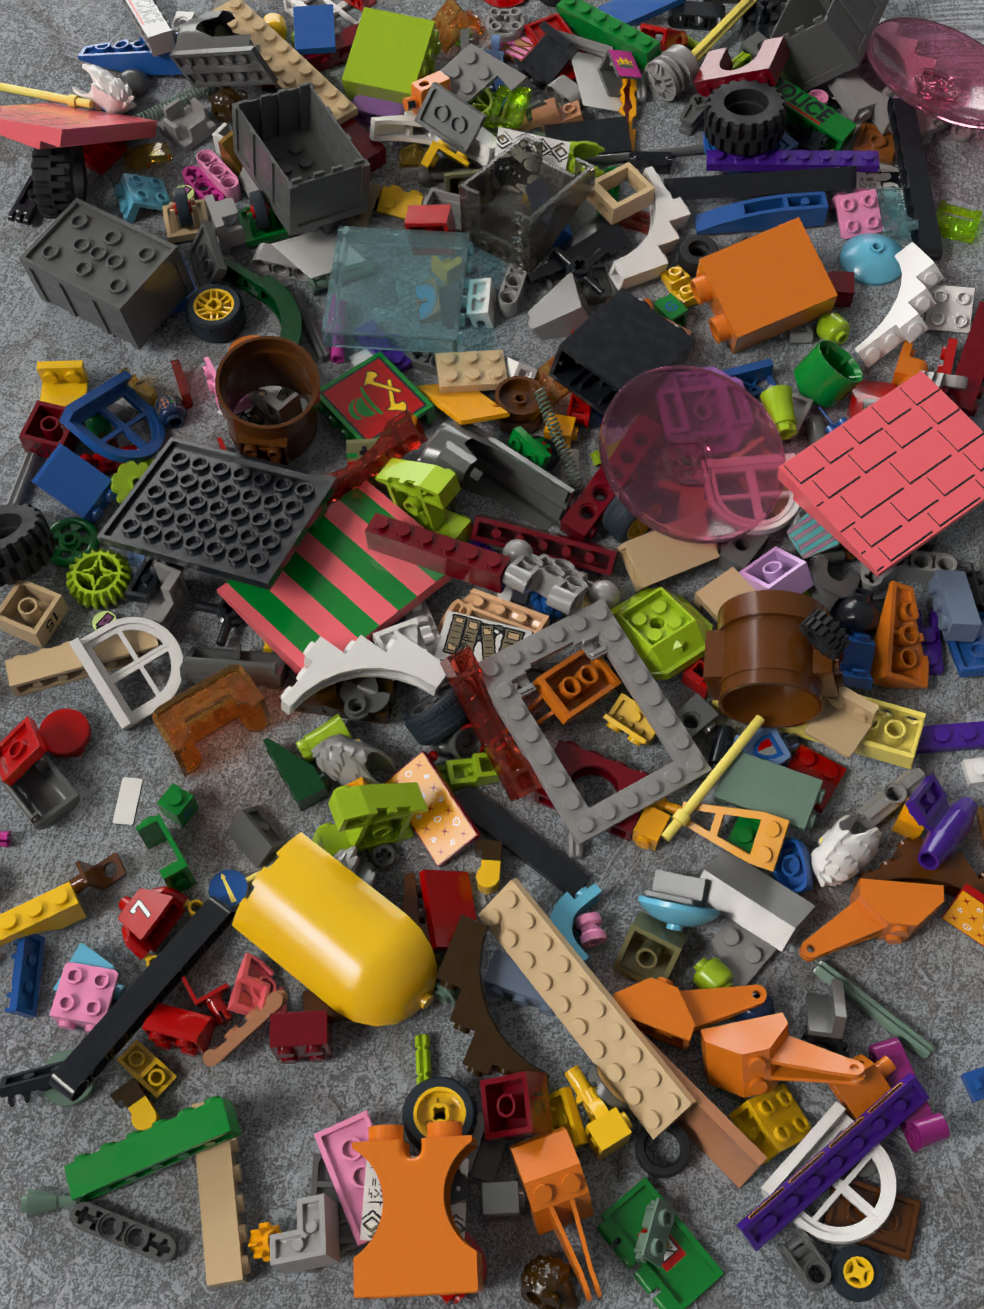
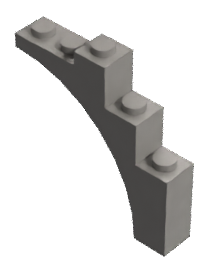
M854 69L829 81V90L853 123L865 121L870 117L882 135L891 132L887 112L889 97L868 85L859 77ZM963 102L942 107L915 106L923 145L928 144L932 140L934 132L937 133L943 128L954 126L962 121V117L967 109Z

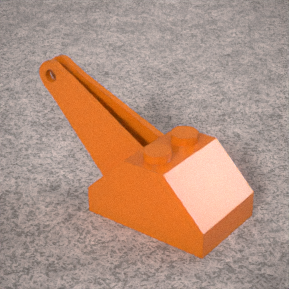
M580 649L537 677L533 684L540 696L527 708L531 714L544 702L551 708L552 711L536 721L538 726L555 716L558 717L563 725L568 724L589 711L622 682L602 657L591 661L583 649ZM508 729L503 730L488 745L493 747L510 734ZM513 737L507 739L494 751L504 750L514 742Z
M860 878L850 895V905L802 943L799 949L800 957L807 962H812L874 937L877 940H886L888 944H901L928 922L944 902V885Z
M650 977L614 993L613 996L615 1001L644 1035L688 1051L694 1032L763 1005L767 993L765 988L758 984L679 991L678 987L673 986L674 983L669 979L663 977L654 979ZM753 994H759L760 998H754Z
M783 1012L700 1030L703 1068L708 1084L744 1098L772 1092L779 1081L837 1083L852 1086L861 1085L865 1081V1067L861 1062L789 1036L788 1022Z
M563 1126L553 1130L551 1133L541 1134L510 1145V1151L522 1188L524 1189V1195L537 1234L541 1235L552 1230L555 1231L581 1284L586 1300L589 1302L592 1301L589 1287L563 1229V1226L575 1222L592 1286L597 1298L602 1297L580 1220L594 1215L590 1192L566 1128Z

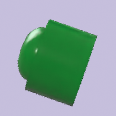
M829 340L820 341L794 368V377L800 394L812 399L813 405L826 408H835L863 380V373L855 359L845 349Z

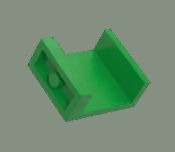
M160 814L143 819L135 828L147 849L149 850L168 840L178 859L158 870L167 887L183 892L196 885L197 882Z

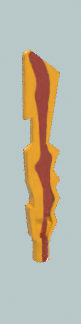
M622 79L623 86L620 89L621 97H619L622 105L618 112L622 116H626L632 151H634L636 129H632V119L636 117V98L634 93L637 92V80Z

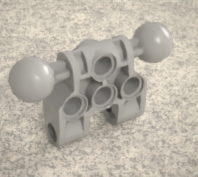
M511 540L503 549L502 555L510 557L511 564L503 575L502 583L523 594L535 591L547 598L546 604L562 613L570 616L579 610L585 595L588 596L591 604L603 599L610 610L615 608L619 602L620 592L613 582L608 580H601L596 583L589 581L587 573L578 571L567 560L550 558L546 554L540 556L533 554L530 544L525 540Z

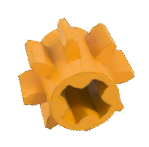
M270 1222L259 1223V1229L250 1231L251 1236L248 1247L254 1253V1259L262 1258L266 1262L270 1261V1235L282 1233V1231L280 1230V1225L271 1226Z

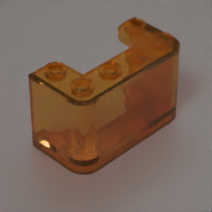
M237 664L226 666L157 707L152 715L153 722L167 751L184 777L196 771L202 764L201 753L195 744L239 718L243 726L250 732H260L273 724L264 696L246 670Z

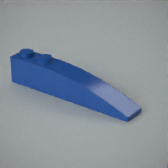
M142 36L139 37L140 40L130 43L128 39H124L112 46L110 42L84 46L78 55L80 61L121 72L133 68L142 70L146 75H167L171 77L183 74L169 56L171 52L153 57Z

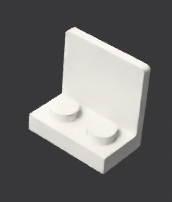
M935 285L928 291L937 304L925 313L924 323L928 330L969 333L975 288Z

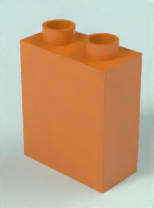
M799 217L700 258L696 278L690 280L691 291L696 302L699 305L708 302L714 317L710 318L708 323L714 340L717 344L726 341L732 354L815 320L824 314L831 313L838 296Z

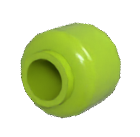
M827 313L818 320L816 332L822 340H829L839 345L847 341L850 333V324L838 313Z
M704 957L693 967L696 973L693 975L692 981L699 989L732 987L734 985L731 982L734 977L732 971L718 957H713L710 960Z

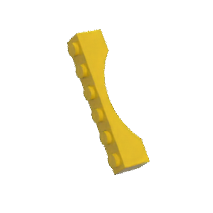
M70 882L0 914V947L31 934L63 929L86 918L78 895Z

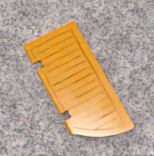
M439 384L416 386L429 401L460 425L510 416V413L502 407H498L495 402L480 391L440 393Z

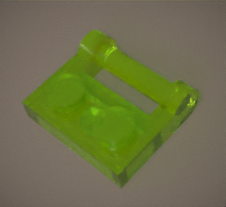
M499 85L496 90L497 96L491 114L487 117L485 125L492 129L497 127L520 129L532 91L528 87H518L511 93L506 86ZM504 98H507V99H506V102H505V105H504V108H503V111H502V114H501V117H498V116H499V113H500V110H501V107H502V104H503V101H504Z
M940 200L936 213L940 236L972 245L983 210L976 209L974 211L947 204V201ZM946 212V213H950V214H953V215H957V216H961V217L973 219V221H969V220H965V219L953 217V216L946 215V214H943V213Z

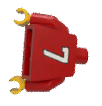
M167 886L156 887L151 890L141 888L133 898L129 896L123 897L118 905L119 910L122 911L118 916V920L123 924L121 933L126 947L140 960L144 959L148 967L158 956H152L149 951L155 952L186 911L183 906L188 909V914L192 917L196 912H193L191 909L195 906L201 907L203 902L198 899L190 901L185 894Z

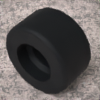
M704 235L687 237L679 247L678 265L691 277H696L699 259L717 252V244L710 237Z

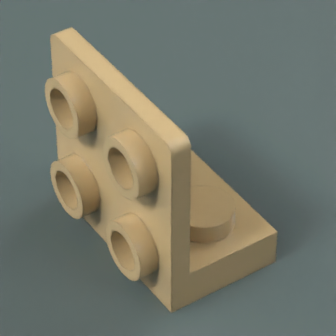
M845 686L839 687V697H826L822 713L807 725L804 733L849 759L876 721L880 706Z

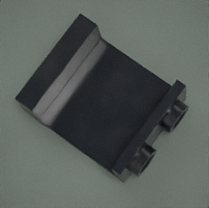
M543 21L539 28L545 35L523 62L519 61L516 57L513 61L518 65L517 71L525 76L528 74L531 77L529 81L537 88L542 86L545 89L548 84L557 79L577 54L578 50L567 38L546 21Z

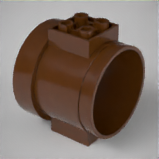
M277 336L253 337L240 342L230 349L218 366L215 376V389L220 410L227 420L231 440L242 455L289 466L290 460L297 458L310 447L317 433L320 379L313 358L300 345ZM266 386H280L291 389L301 395L309 404L300 415L278 425H256L244 421L233 414L236 405L245 395Z
M758 590L737 595L727 600L720 607L717 630L706 631L703 678L712 700L718 701L719 709L724 715L745 725H749L755 716L759 715L765 720L761 726L762 728H788L803 725L816 719L823 711L822 697H839V687H843L844 683L843 671H840V663H844V651L834 660L827 658L826 655L823 656L819 650L814 648L812 643L810 644L807 641L808 638L803 636L799 626L815 609H820L821 612L824 611L829 616V611L823 604L814 598L796 592Z

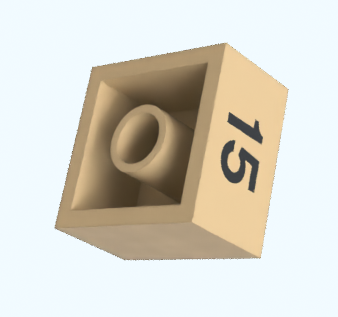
M21 579L15 583L0 606V629L5 633L44 648L69 608L61 594L27 580L22 581Z

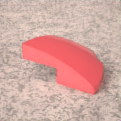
M248 952L241 963L227 1008L229 1011L242 1015H247L257 1006L260 1009L266 1005V998L270 993L276 990H284L281 986L277 989L275 981L271 978L274 975L273 970L261 959ZM287 1003L277 1013L287 1012Z

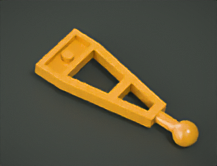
M665 797L651 806L661 811L675 814L678 809L684 807L687 801H684L683 805L680 806L667 801ZM702 803L696 807V811L716 813L711 830L706 829L691 819L686 824L687 828L749 864L772 872L775 871L791 820L756 810ZM725 815L761 820L751 853L744 851L719 836Z

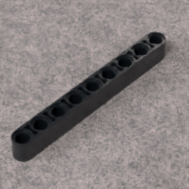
M890 96L887 112L911 240L932 261H939L942 257L943 246L913 96Z
M857 166L663 179L666 189L671 193L672 199L680 197L682 200L846 190L857 188Z
M211 896L55 1070L49 1080V1085L72 1102L76 1101L140 1029L156 1006L162 1003L180 983L181 977L187 975L233 921L236 911L215 896Z

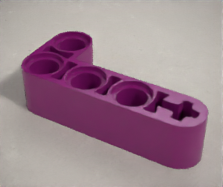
M897 1037L868 1046L869 1057L874 1064L885 1055L896 1066V1070L885 1078L891 1088L908 1073L916 1076ZM927 1101L900 1124L906 1141L914 1153L942 1144L950 1138V1131L946 1120L939 1112L933 1114Z

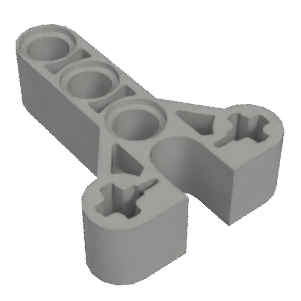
M914 551L879 577L861 562L857 571L861 575L857 588L871 590L874 593V597L880 588L894 580L928 583L933 578L936 570H943L941 568H944L945 570L955 571L957 560L952 555L946 553Z

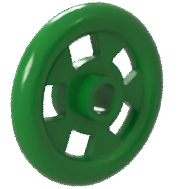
M69 517L61 519L49 527L54 540H58L59 544L58 547H55L54 555L49 561L57 566L69 567V565L75 564V557L81 559L83 556L78 550L82 547V544L88 546L84 551L86 554H90L92 548L95 551L98 549V531L92 523L87 522L83 518ZM71 527V531L61 533L62 529ZM82 529L86 530L88 533L84 537H81V535L78 533ZM73 539L72 542L67 543V540ZM63 551L66 553H71L69 558H63L60 556Z

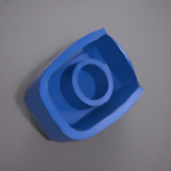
M788 838L784 840L776 869L772 873L776 881L799 895L812 890L814 875L811 856L804 842L796 838Z

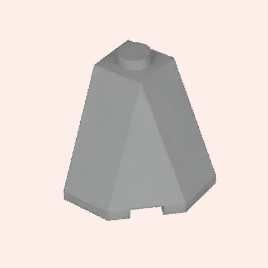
M573 273L564 277L528 311L530 331L532 334L536 333L541 341L567 337L571 334L572 330H576L593 315L590 305L587 304L583 295L582 287Z

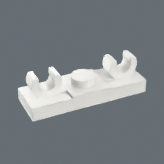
M424 600L404 617L406 621L415 617L418 618V645L430 654L435 655L440 635Z

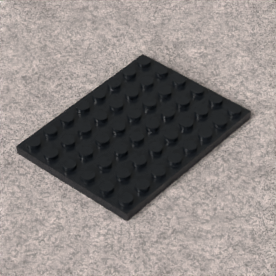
M170 437L100 531L97 538L99 543L271 590L338 486V481L336 477Z

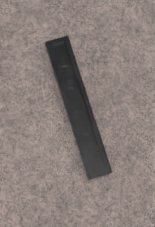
M468 785L457 795L456 798L475 826L495 841H502L504 848L562 892H568L575 899V894L590 881V877Z

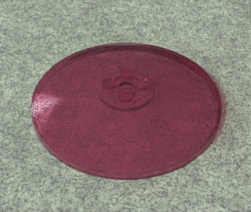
M891 18L879 23L873 29L866 46L867 57L876 75L893 93L912 107L935 119L954 126L984 130L983 44L954 28L921 18Z
M679 365L664 366L646 371L631 379L617 392L603 416L599 433V453L603 471L609 485L620 502L631 514L651 529L665 536L697 544H714L730 541L745 535L757 527L773 510L779 500L784 485L777 479L778 468L786 462L779 432L763 406L743 387L723 375L699 367ZM681 458H687L691 461L692 466L684 465Z

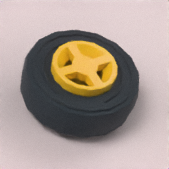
M850 1245L835 1253L830 1262V1280L839 1295L846 1300L857 1303L869 1301L878 1295L883 1286L884 1270L881 1261L874 1252L867 1247Z

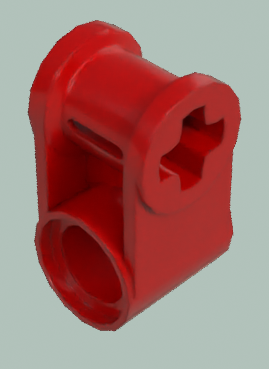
M572 393L566 416L576 417L575 424L584 425L585 428H589L591 407Z

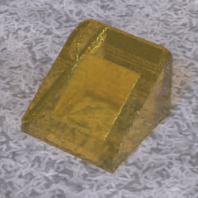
M413 143L399 150L400 168L421 167L420 163L425 156V152L418 143Z

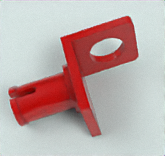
M185 976L181 977L195 1006L199 1008L202 1005H207L217 1026L225 1024L220 1012L223 1013L227 1022L233 1019V1015L227 1010L228 1007L222 998L223 993L230 990L228 983L197 999Z

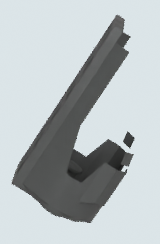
M223 10L204 12L198 18L189 19L178 28L176 46L169 56L193 87L276 84L279 77L275 76L261 56L260 45L255 47L250 40L251 34L240 35L233 33L227 23L235 19L232 14L234 12Z
M456 421L450 424L442 423L427 442L416 461L437 465L444 469H451L456 473L461 489L492 498L538 529L546 531L552 523L560 528V521L568 512L575 489L473 423L460 425ZM456 497L448 504L457 511L465 508Z

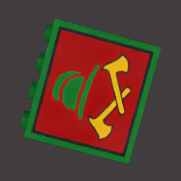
M380 351L320 388V402L317 412L327 417L330 426L340 431L345 442L346 440L389 438L420 417L428 425L436 420L434 405Z

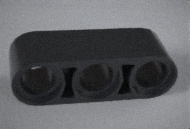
M686 1V3L668 10V25L675 29L712 31L726 16V8L722 3Z

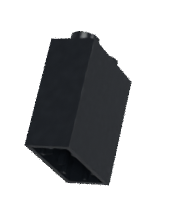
M622 288L559 344L548 375L622 429L654 398L655 392L669 371L682 370L696 340L687 335L681 326L672 324L651 309L645 300L636 298Z

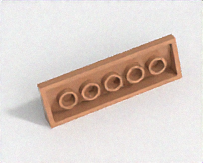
M643 1034L696 1100L675 1122L686 1131L688 1137L740 1189L767 1157Z

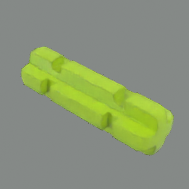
M428 1034L415 1036L417 1084L431 1078L430 1074H432L431 1051L428 1049L430 1048V1036Z

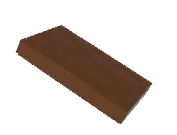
M843 1175L840 1179L844 1181L847 1176ZM854 1179L849 1187L875 1208L880 1197L881 1188ZM831 1186V1189H830L829 1197H830V1196L834 1193V1191L836 1190V1189H835L834 1187H832V1186ZM896 1193L892 1211L883 1226L873 1235L854 1244L906 1262L910 1261L922 1201ZM840 1195L826 1211L823 1224L833 1227H846L859 1223L866 1216L843 1195Z

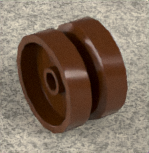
M526 376L509 377L499 383L495 390V403L498 407H502L510 413L509 417L494 419L496 425L503 432L511 434L513 428L521 426L530 434L539 428L543 420V414L540 413V405L537 404L538 401L535 400L534 393L543 388L542 385Z

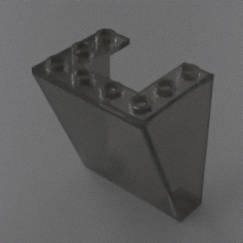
M525 133L459 186L462 240L531 274L594 188L595 165L576 158L574 175L543 160V141ZM529 142L535 145L537 152L531 150Z

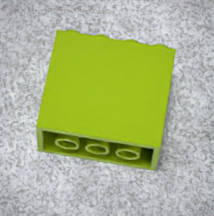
M364 7L341 79L347 98L352 102L355 96L362 95L403 104V98L411 96L412 83L435 72L436 56L440 55L442 43L439 42V30L436 28L435 21Z

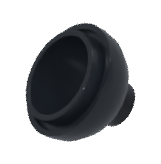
M857 588L853 590L852 596L845 598L838 604L834 612V619L848 630L872 632L878 628L882 607L873 599L874 593L871 590Z

